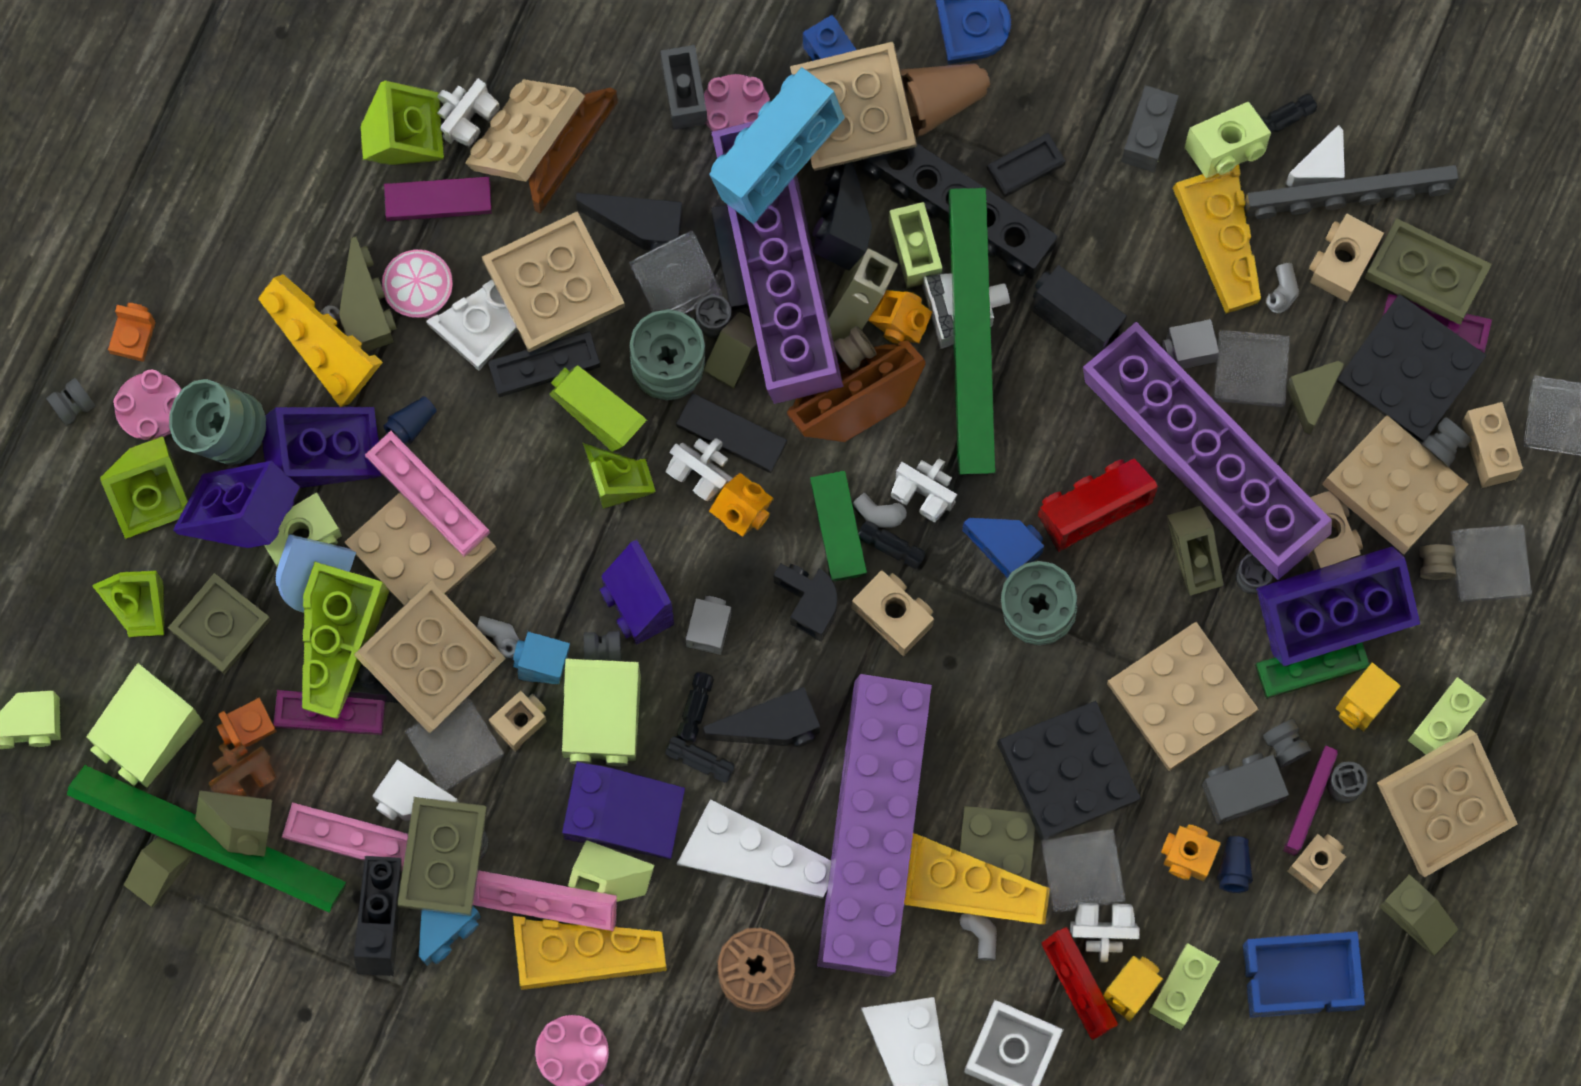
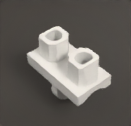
M480 79L475 81L467 93L462 87L458 86L452 94L442 90L438 95V99L444 104L438 111V115L446 119L440 127L444 132L443 139L450 144L456 140L471 147L480 134V128L469 120L477 113L487 121H490L499 111V103L488 93L487 85Z
M700 438L696 441L694 447L702 452L703 455H700L685 443L680 445L676 443L669 452L674 456L668 465L666 473L680 482L686 480L692 469L702 475L693 491L705 501H711L724 485L733 479L711 463L713 460L723 467L728 461V458L719 452L723 442L718 438L714 439L710 445Z
M939 458L933 466L921 460L917 470L901 462L896 470V481L891 497L907 505L915 491L926 497V500L921 506L919 513L932 522H936L946 509L948 511L952 510L956 503L957 494L946 488L951 482L952 477L942 472L945 461Z
M1078 903L1075 921H1070V933H1072L1073 937L1099 938V941H1086L1085 951L1099 952V962L1107 963L1109 952L1122 953L1123 943L1109 941V938L1139 939V927L1135 923L1133 906L1131 904H1112V923L1098 922V904Z

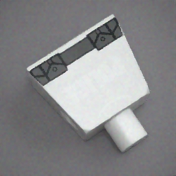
M952 273L924 276L923 290L929 310L933 312L931 318L940 349L946 348L954 344ZM1005 283L989 287L990 327L993 326L994 321L992 308L1010 304Z

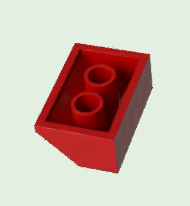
M1135 458L1126 463L1123 459L1117 460L1104 469L1105 474L1095 479L1092 475L1084 477L1073 485L1074 490L1064 495L1060 491L1056 492L1042 501L1043 506L1040 507L1038 516L1058 552L1152 504L1158 485Z

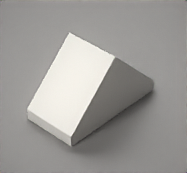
M1337 126L1289 173L1286 181L1289 187L1344 180L1343 129Z

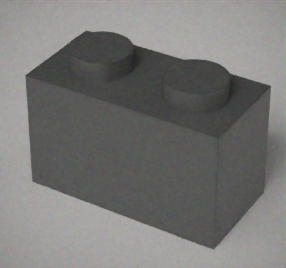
M695 45L660 50L673 130L706 125L707 109Z
M1145 85L1124 148L1122 163L1155 172L1176 107L1178 95Z
M1258 753L1243 759V766L1230 770L1229 766L1225 765L1208 772L1209 778L1204 780L1202 787L1217 825L1276 805L1287 799L1289 794L1274 755L1264 758L1262 753Z

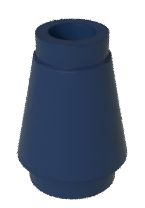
M422 396L419 400L388 416V422L383 425V428L387 434L392 431L404 444H411L437 410L429 399Z
M1240 836L1227 838V844L1225 845L1216 877L1220 881L1219 888L1223 891L1243 893L1248 891L1249 884L1253 882L1248 846L1249 840Z

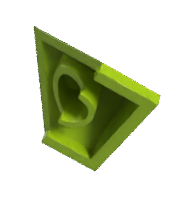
M583 443L603 509L656 492L646 459L635 460Z
M157 571L120 572L92 585L127 630L128 637L164 635L163 580Z

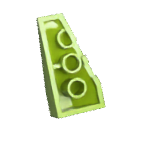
M314 562L303 594L304 664L302 708L304 710L338 720L362 664L354 654L374 635L389 594V589L382 581Z

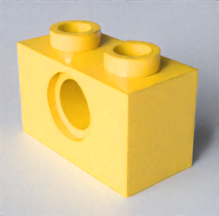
M1371 663L1336 707V710L1340 712L1339 718L1350 728L1356 729L1358 727L1364 732L1401 685L1374 663Z
M1133 956L1103 996L1107 1004L1130 1022L1163 978L1158 975L1160 969L1145 957L1138 960Z

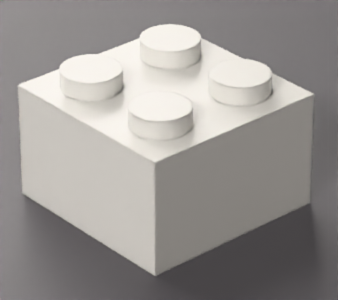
M994 1000L964 1073L994 1086H1039L1063 1029Z

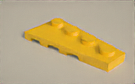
M1239 164L1226 174L1220 175L1218 173L1207 179L1201 174L1177 182L1173 186L1176 198L1226 314L1257 304L1261 299L1255 259L1251 254L1249 242L1251 238L1249 224L1246 223L1244 206L1246 205L1244 192L1241 191L1239 181L1241 174Z
M284 274L274 277L259 296L258 300L340 407L350 404L383 362L376 355L369 356L361 349L362 343L353 335L346 336L336 327L337 321L328 313L322 315L314 308L315 302Z
M913 833L904 905L1045 925L1050 888Z
M513 916L521 990L667 971L662 932L615 927L613 931L583 925L559 923L556 920L543 919V921L527 920L526 917Z

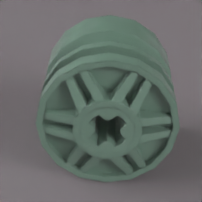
M666 309L652 312L639 321L632 331L630 340L632 375L639 388L651 397L663 400L682 398L694 391L702 380L705 368L703 333L695 320L683 312ZM668 357L669 361H673V364L668 365L665 360L662 361V358Z
M208 379L193 381L184 387L174 399L169 414V429L173 440L181 449L227 465L243 463L252 457L260 447L266 431V416L261 403L254 396Z
M1043 561L1025 563L1012 571L1003 585L1001 604L1005 624L1011 633L1023 642L1039 646L1055 643L1067 635L1075 623L1077 613L1075 585L1066 571L1055 564ZM1040 599L1045 600L1048 610L1042 609L1039 614L1034 613V607L1031 603H1038Z

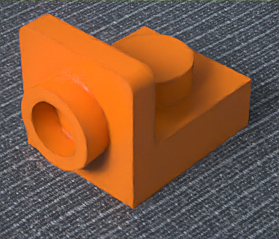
M128 303L127 307L117 305L115 310L117 321L108 351L113 355L144 362L156 322L152 314L148 312V308L135 303Z
M260 698L228 714L225 711L218 714L222 724L216 727L226 745L233 743L237 751L277 732Z

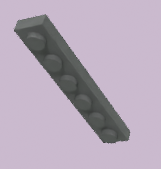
M1456 165L1252 192L1247 193L1245 199L1246 217L1256 216V219L1262 220L1275 217L1280 212L1290 211L1292 215H1300L1310 212L1311 208L1324 206L1326 210H1337L1345 207L1346 203L1360 202V205L1364 206L1379 203L1383 198L1394 197L1396 201L1412 199L1416 196L1415 194L1429 192L1430 196H1440L1449 193L1450 189L1454 188L1458 180Z

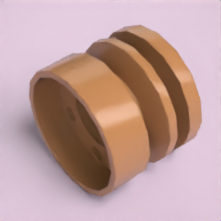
M763 928L744 929L731 936L722 947L718 959L719 983L726 998L738 1008L750 1012L768 1011L780 1005L789 995L795 979L794 955L787 942L775 932ZM758 960H762V966L765 970L764 974L757 972L755 976L750 975V967L747 964L749 962L755 964Z

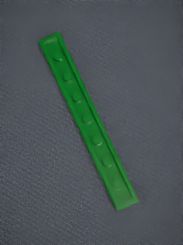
M986 188L949 189L958 474L995 473Z
M84 765L68 787L67 795L329 913L344 892L346 881L266 846L265 856L228 852L195 820L196 814Z

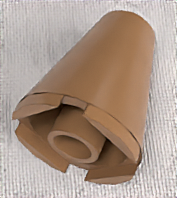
M975 63L900 69L915 138L923 136L985 97L987 88L990 86L987 72L983 68L980 69Z

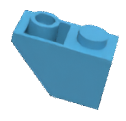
M527 632L525 641L518 640L513 656V667L518 668V679L530 682L560 684L565 668V659L568 658L570 643Z
M474 906L472 917L421 910L419 957L426 966L432 961L435 964L440 963L452 951L449 946L458 937L464 940L478 928L477 920L481 916Z

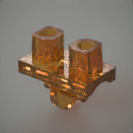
M223 743L219 746V749L224 756L212 764L218 772L228 765L232 767L208 784L215 793L248 797L239 784V780L251 774L258 786L262 788L273 781L276 776L269 763L271 758L263 746L240 762H237V759L248 752L243 743L231 751Z

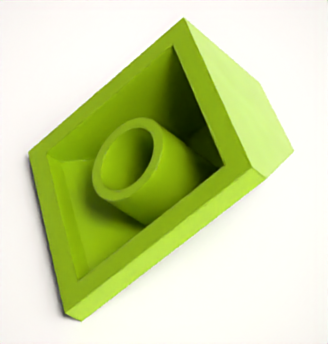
M390 81L381 82L361 124L363 160L395 165L444 159L442 130L440 129L441 117L438 115L440 110L439 92Z
M163 436L129 448L100 477L125 539L178 520L188 502L175 463Z

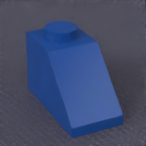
M968 518L963 524L962 531L1006 578L1009 577L1012 571L1025 563L1034 562L1043 553L1044 545L1041 542L1044 539L1032 525L1029 524L1026 527L1020 520Z

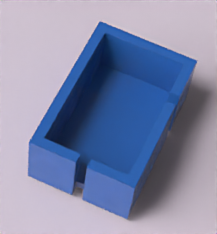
M1358 931L1247 939L1243 944L1246 978L1253 977L1247 984L1250 1018L1319 1013L1324 1009V1005H1326V1012L1360 1010L1365 1005Z

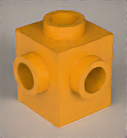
M886 290L868 321L883 331V337L894 344L908 340L910 343L919 344L933 312L921 304L922 299L911 292Z
M739 473L724 485L709 512L721 520L728 529L737 532L743 537L752 528L759 530L770 516L767 508L774 498L766 493L759 484L752 482Z
M1188 825L1187 828L1180 826L1176 835L1172 833L1167 835L1161 853L1167 855L1163 865L1170 867L1169 873L1184 880L1194 877L1204 882L1221 843L1208 838V832L1194 825ZM1184 849L1190 850L1193 853V855H1187L1184 852Z

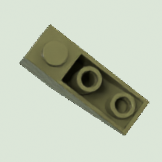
M353 237L350 242L339 317L346 336L353 335L362 343L361 349L367 352L393 343L390 331L397 328L390 309L382 310L379 299L384 298L385 295L379 278L371 279L368 267L374 264L367 245L360 247L357 237Z
M867 248V252L849 271L845 270L827 309L833 342L838 338H846L850 335V330L855 326H858L861 330L863 329L882 299L898 263ZM835 348L837 360L843 361L842 357L839 355L838 351Z

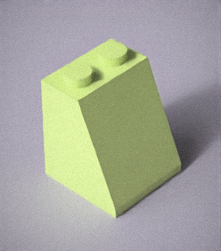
M565 659L562 753L564 758H570V763L576 764V762L591 764L592 759L606 760V764L610 766H627L628 761H636L641 683L639 662Z
M138 663L87 735V738L94 745L90 751L106 764L112 759L122 767L117 773L133 786L139 781L147 788L203 723V720L192 706Z

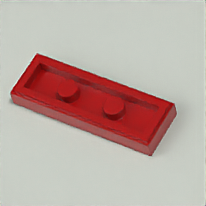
M1065 927L1041 942L1092 1040L1099 1038L1118 1026L1068 928Z

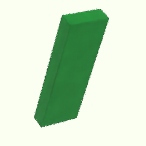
M845 471L810 477L831 580L836 582L866 576L867 571Z
M1362 642L1287 666H1283L1276 657L1255 664L1266 699L1363 671L1370 666Z

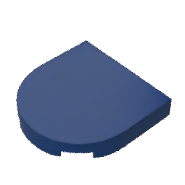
M935 0L948 64L992 56L1007 42L1011 28V16L1003 1Z

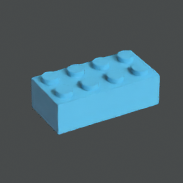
M803 67L795 75L788 76L781 86V91L773 101H768L761 107L758 118L749 128H744L737 135L734 142L735 145L726 155L719 156L714 162L709 175L722 201L754 224L845 119L834 90Z

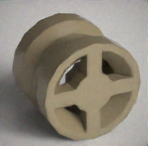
M858 326L852 328L850 335L846 338H838L834 341L836 350L852 371L860 366V361L863 359H871L877 355L871 342Z
M1445 544L1420 547L1419 556L1423 559L1420 577L1427 580H1445L1456 577V568L1452 565V558L1456 555L1455 547Z

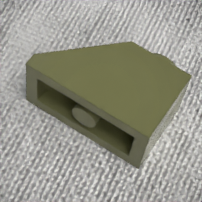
M1197 506L1167 515L1172 546L1189 595L1224 586L1214 528L1203 508Z
M199 791L195 820L228 852L265 856L272 800Z
M1410 874L1379 906L1432 956H1435L1458 931V928L1438 900Z

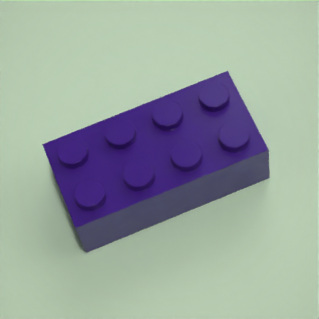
M1393 546L1256 588L1272 654L1283 666L1420 624L1405 557Z

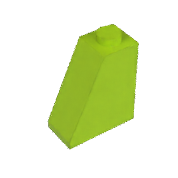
M578 365L570 371L564 367L551 382L555 388L549 395L611 452L624 447L647 421L640 413Z

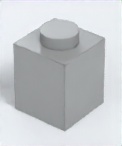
M1211 319L1171 327L1166 337L1167 340L1162 341L1163 349L1183 369L1214 363L1219 354Z
M705 596V600L696 598L686 636V647L718 655L722 654L732 614L731 607L725 605V600L712 596Z

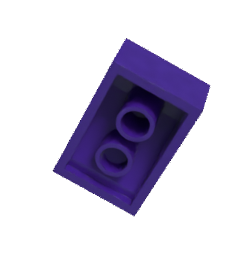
M275 407L265 415L266 431L262 440L265 462L272 461L300 488L383 476L365 457V454L379 442L374 407Z
M272 461L204 473L173 531L178 535L244 548L269 545L278 536L279 527L285 515L293 507L294 498L300 487Z
M635 540L624 549L601 575L604 587L600 588L599 591L607 606L610 608L615 605L621 617L616 619V622L625 639L632 636L637 645L673 626L674 619L672 602L638 540Z
M576 762L562 831L565 840L585 843L588 840L607 848L671 859L685 788L613 768Z

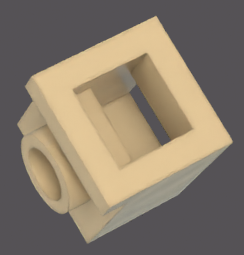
M520 690L489 719L491 727L516 752L529 737L547 722L543 714L547 709L533 694L527 698ZM520 715L528 718L527 724L522 727L515 724L516 717Z
M1317 834L1287 872L1313 893L1317 894L1346 858L1341 853L1344 847L1338 840L1328 834L1324 838ZM1322 853L1327 857V863L1325 865L1317 864L1314 859L1315 854Z

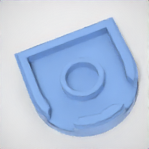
M289 534L276 571V585L281 597L290 607L304 613L303 594L314 562L350 572L356 552L349 548Z

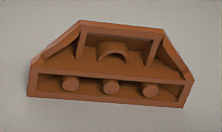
M613 88L582 93L585 98L528 178L536 212L542 213L618 103L617 91Z
M908 340L900 341L898 344L876 346L874 349L877 355L871 359L865 358L860 361V366L854 371L845 362L839 364L843 387L797 398L794 405L788 409L787 415L804 437L846 442L906 406L926 365L924 358Z

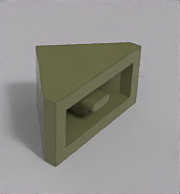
M739 312L722 329L704 368V373L732 389L736 387L758 351L752 318Z
M1336 361L1290 377L1287 388L1304 432L1311 434L1344 363Z
M157 837L141 850L124 886L153 908L196 853L164 838Z

